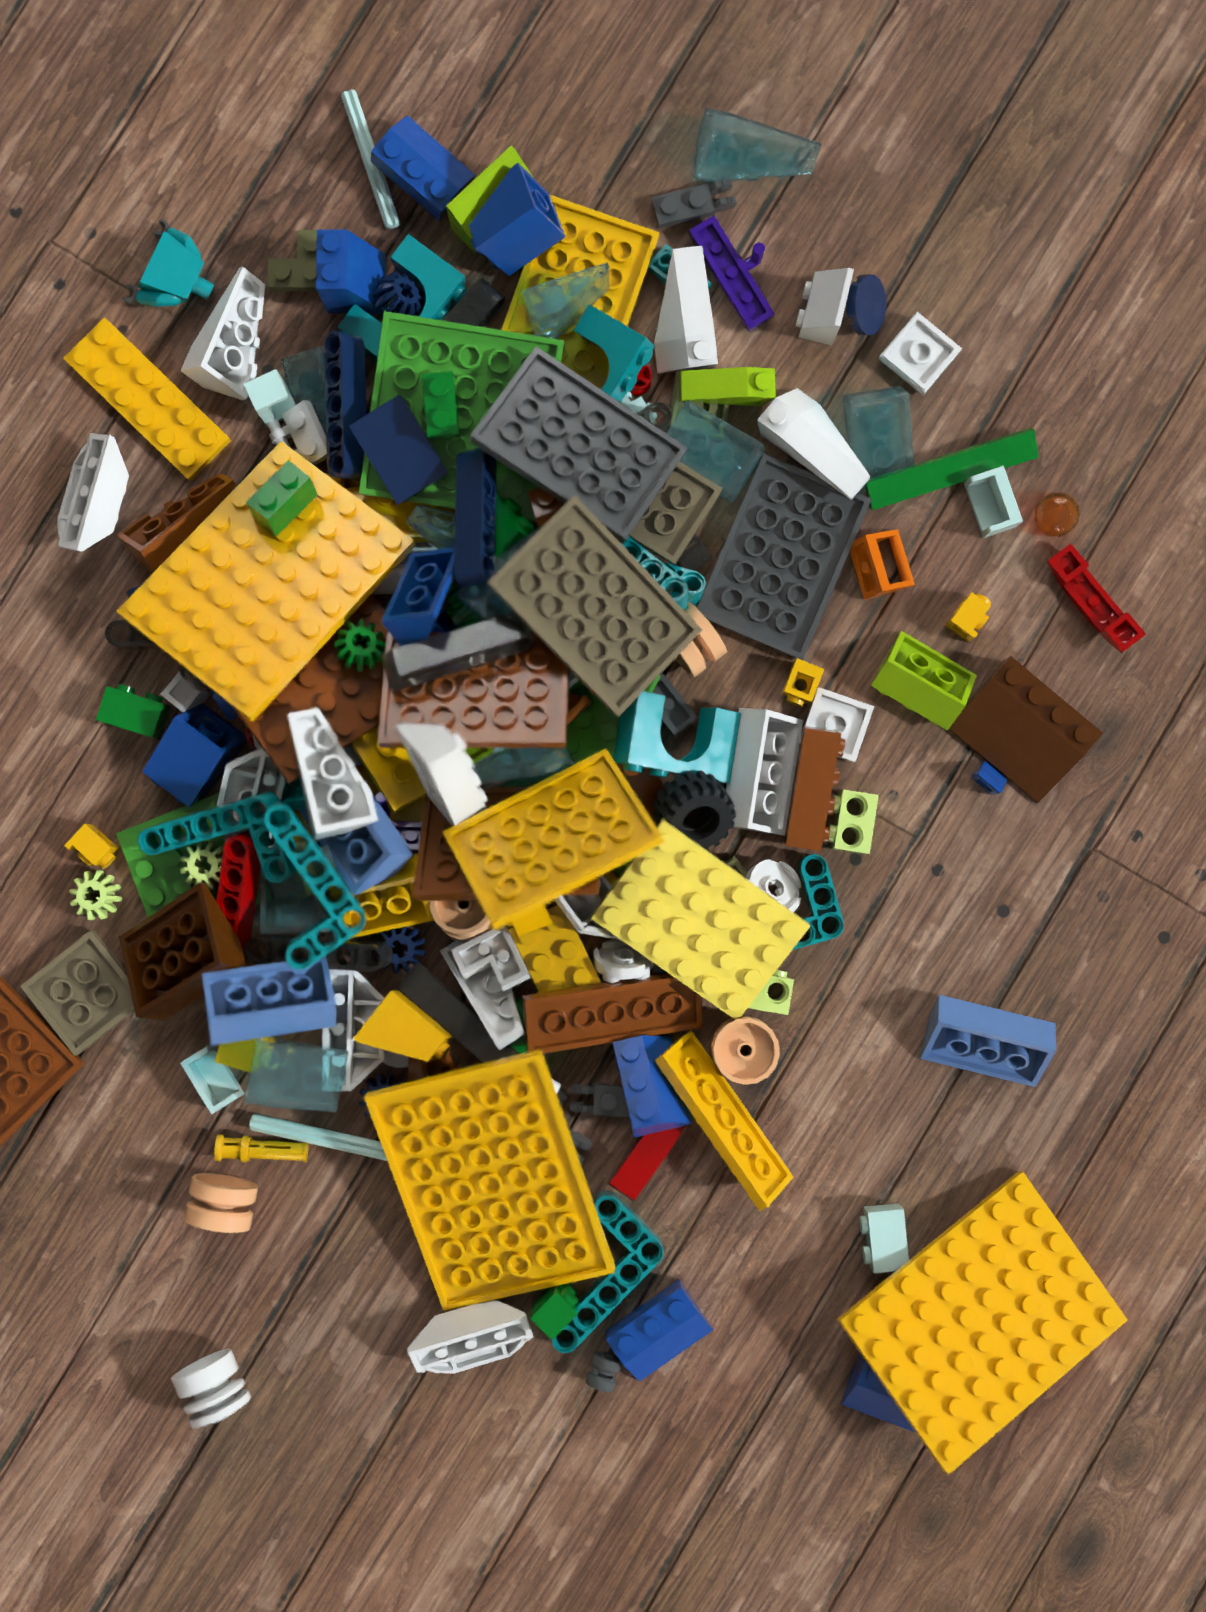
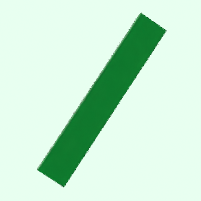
M1027 428L870 478L865 483L867 497L872 499L869 508L873 511L967 481L971 476L1001 466L1008 468L1039 458L1035 430Z

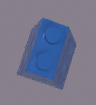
M516 163L510 169L469 224L473 236L471 244L479 255L484 254L488 257V260L495 269L500 268L508 276L565 238L550 194L519 163Z
M317 229L316 290L327 313H348L353 305L356 304L368 314H383L380 308L375 307L377 300L372 295L375 292L378 281L383 276H386V254L348 230Z
M202 703L174 717L142 772L150 777L154 784L163 787L171 793L179 803L190 808L205 798L224 773L226 763L234 760L247 743L245 734Z

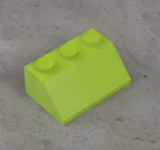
M512 146L505 150L446 205L451 229L474 253L477 252L471 244L473 236L469 224L516 163H519L531 175Z
M901 631L880 665L871 686L876 688L881 694L900 702L908 710L917 712L927 718L932 724L948 731L966 707L977 675Z

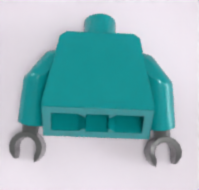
M164 219L159 220L164 230L161 232L152 230L159 242L137 286L141 289L138 290L133 285L127 284L125 288L133 292V295L130 298L122 297L123 301L131 306H138L139 304L152 307L177 306L180 303L186 302L190 292L207 300L214 284L199 276L204 265L203 260H201L200 251L191 236L175 228H170Z

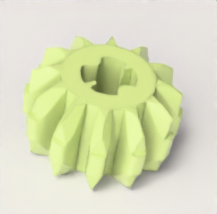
M210 840L207 846L204 841L197 842V849L193 846H188L186 850L191 856H181L180 861L187 863V867L181 868L180 873H190L186 879L187 884H192L196 881L197 885L202 882L207 885L209 890H214L216 882L219 883L224 846L216 849V841ZM202 860L211 864L210 870H205V867L201 866Z
M97 870L95 874L91 871L84 872V879L75 878L74 882L78 889L69 890L70 894L76 895V899L70 901L71 906L80 905L77 910L79 916L87 913L88 920H95L97 916L100 919H106L107 911L111 913L117 911L113 902L122 901L121 896H115V891H119L121 886L119 884L111 885L115 878L113 875L105 877L103 870ZM93 890H99L100 897H96L98 900L92 899L91 894L95 893Z

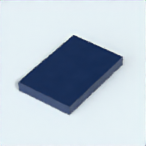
M401 394L349 425L397 505L402 504L449 474Z

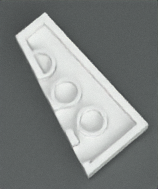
M455 941L440 950L495 1045L500 1050L525 1034L512 987L503 991L492 966L464 979L451 952L452 949L464 943Z

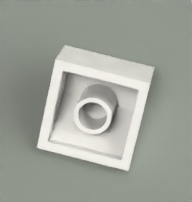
M842 268L817 271L814 273L812 282L806 281L802 299H806L807 303L805 310L799 309L795 327H800L798 338L833 345L841 326L854 269Z

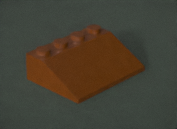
M1012 656L1003 660L967 702L966 707L949 728L952 733L1036 803H1039L1080 761L1103 734V732Z
M202 882L119 936L134 1010L138 1018L164 1021L204 996L202 973L246 967L240 940L207 885Z

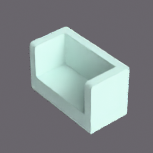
M277 369L244 383L256 412L267 427V423L270 420L278 419L279 422L284 420L282 414L296 405Z
M1004 466L971 476L964 483L982 538L1016 528L1023 522Z
M215 1045L203 1048L180 1063L211 1115L245 1094L229 1067L215 1063L218 1052Z

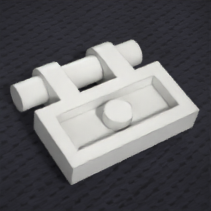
M303 400L284 412L282 416L286 426L281 427L278 419L270 420L267 423L271 431L269 436L273 444L278 445L282 441L290 447L287 439L292 437L297 447L294 451L314 466L327 459V437L311 401Z

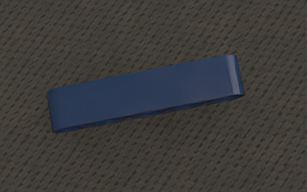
M331 331L326 336L324 343L327 467L332 477L361 481L365 452L349 425L366 415L365 346L360 336Z
M480 448L461 452L457 455L454 572L458 583L462 587L488 582L495 575L497 464L494 457Z

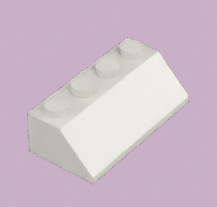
M739 708L738 712L741 713L733 768L730 783H727L726 792L733 801L734 810L736 811V818L732 819L735 823L733 828L785 836L799 750L798 742L801 736L803 720L767 709Z
M400 723L396 726L427 796L452 827L487 809L485 803L488 801V798L479 787L481 781L471 769L474 767V764L464 751L466 745L457 733L452 735L444 725Z

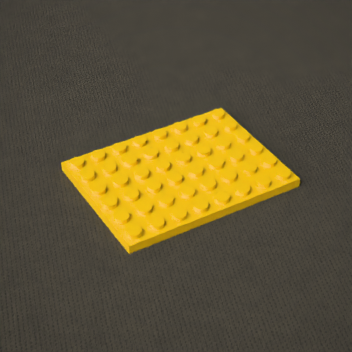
M280 441L117 610V613L253 722L416 545L412 538ZM289 460L311 478L317 496L275 537L254 520L246 501Z
M541 1049L367 1092L364 1097L443 1311L615 1273L616 1266Z
M1022 1171L1016 1172L837 1318L942 1471L948 1475L1128 1320Z

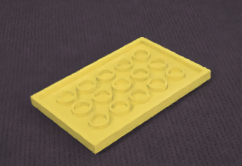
M662 819L657 829L662 835L664 843L632 859L591 914V919L730 1017L740 1019L809 929L810 924Z

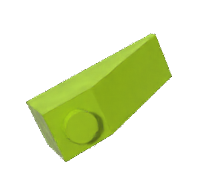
M735 367L679 372L680 402L764 406L776 398L775 368Z

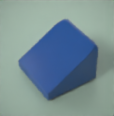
M987 761L982 762L971 775L972 779L991 795L1000 794L1007 781L1006 777Z

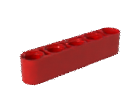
M249 829L230 837L225 842L217 894V904L240 940L245 962L249 953L261 869Z

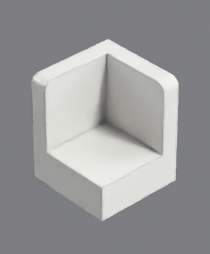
M179 671L161 695L184 713L204 703L210 696V693Z

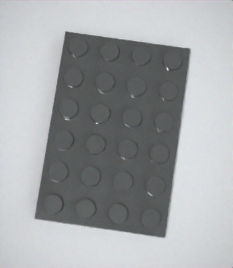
M538 347L533 349L470 435L469 439L471 443L564 505L575 495L609 532L623 544L688 449Z
M763 453L697 608L714 625L794 659L803 660L872 499L857 493L850 500L817 475Z

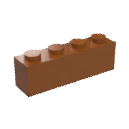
M803 726L784 839L785 846L821 851L822 844H828L830 827L826 826L827 815H833L835 798L831 797L832 785L838 786L840 768H836L837 756H843L845 739H841L839 731Z

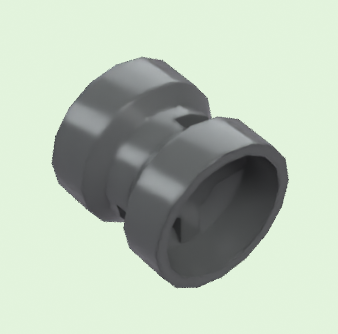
M595 1351L592 1358L593 1368L587 1374L586 1384L603 1392H613L616 1386L615 1375L620 1371L622 1363L616 1355L604 1351Z

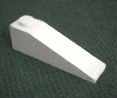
M702 246L672 250L654 340L657 374L675 372L679 369L691 370L715 367L718 364Z
M240 267L193 342L181 369V372L203 388L240 400H246L248 396L244 383L255 379L257 374V365L254 364L255 350L259 348L260 338L257 337L258 320L262 319L265 284L244 267Z
M798 388L776 397L757 419L760 435L850 500L854 498L870 479V475L821 405Z
M319 708L287 714L314 840L344 834L377 822L378 818L370 788L362 780L355 769L354 763L343 750L337 736Z

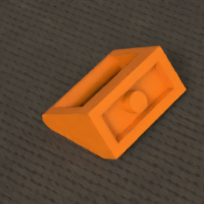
M898 529L864 535L853 542L850 554L864 600L915 586ZM889 539L902 582L889 584L877 542Z

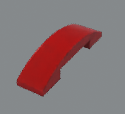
M1071 543L1047 561L1054 577L1076 608L1094 629L1120 653H1123L1146 635L1128 611L1124 614L1087 569L1089 564Z

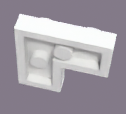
M506 925L496 930L492 929L451 950L464 979L492 966L501 988L505 991L531 978Z

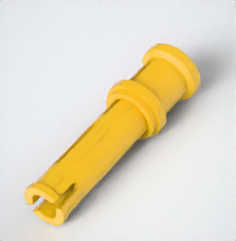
M218 1134L215 1142L214 1157L215 1161L218 1162L222 1159H240L241 1163H246L250 1161V1158L307 1162L309 1145L308 1143L258 1141L252 1140L248 1135H244L242 1138L224 1137L223 1134Z

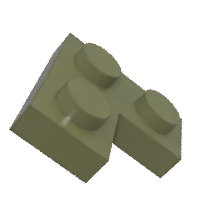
M297 230V259L268 258L269 291H317V230Z

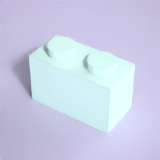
M899 1203L863 1207L864 1216H859L861 1234H866L867 1246H862L864 1264H869L873 1273L896 1271L909 1261L904 1209Z

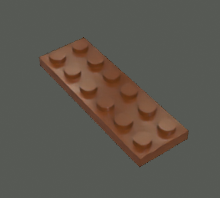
M669 973L652 975L644 980L634 978L614 983L607 982L522 996L526 1052L541 1049L542 1053L545 1054L612 1043L641 1035L654 1036L703 1028L702 996Z

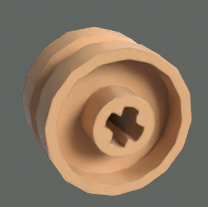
M688 602V606L684 611L696 622L702 631L675 660L689 676L695 678L706 669V662L703 656L710 661L716 662L727 653V649L711 623L696 606Z
M478 899L430 901V911L435 922L455 941L466 943L494 929Z
M742 1015L740 1019L730 1017L723 1021L714 1031L711 1041L712 1058L720 1072L730 1081L743 1085L756 1084L769 1077L776 1068L780 1056L779 1041L773 1030L760 1019L749 1015ZM743 1045H749L751 1049H747L749 1054L744 1056L740 1052V1048Z
M214 1173L195 1174L191 1177L189 1193L195 1199L186 1204L183 1219L191 1226L215 1232L241 1233L248 1231L251 1228L253 1212L246 1206L256 1202L259 1186L250 1180L230 1175Z

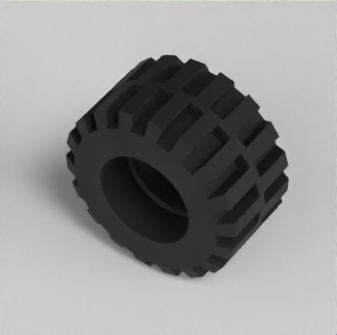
M691 770L686 771L684 776H680V774L673 776L674 780L664 783V790H659L656 794L658 800H655L653 803V808L655 809L653 814L657 824L664 819L707 851L712 845L718 846L720 844L719 840L722 838L726 839L729 835L728 829H733L735 824L732 820L736 818L733 801L719 780H716L710 773L706 775L704 771L698 770L696 774H693ZM704 806L694 816L685 818L691 810Z

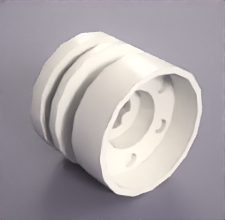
M230 1348L212 1353L191 1363L171 1378L179 1398L194 1396V1399L183 1408L186 1414L194 1413L188 1419L192 1429L213 1424L229 1417L251 1399L249 1390H240L245 1385L243 1378L228 1380L239 1369Z

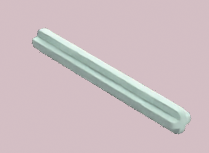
M353 89L345 91L341 94L385 228H396L400 225V221L384 173L370 162L374 144L357 93Z
M254 1114L250 1119L249 1129L252 1131L387 1161L380 1141L261 1114Z

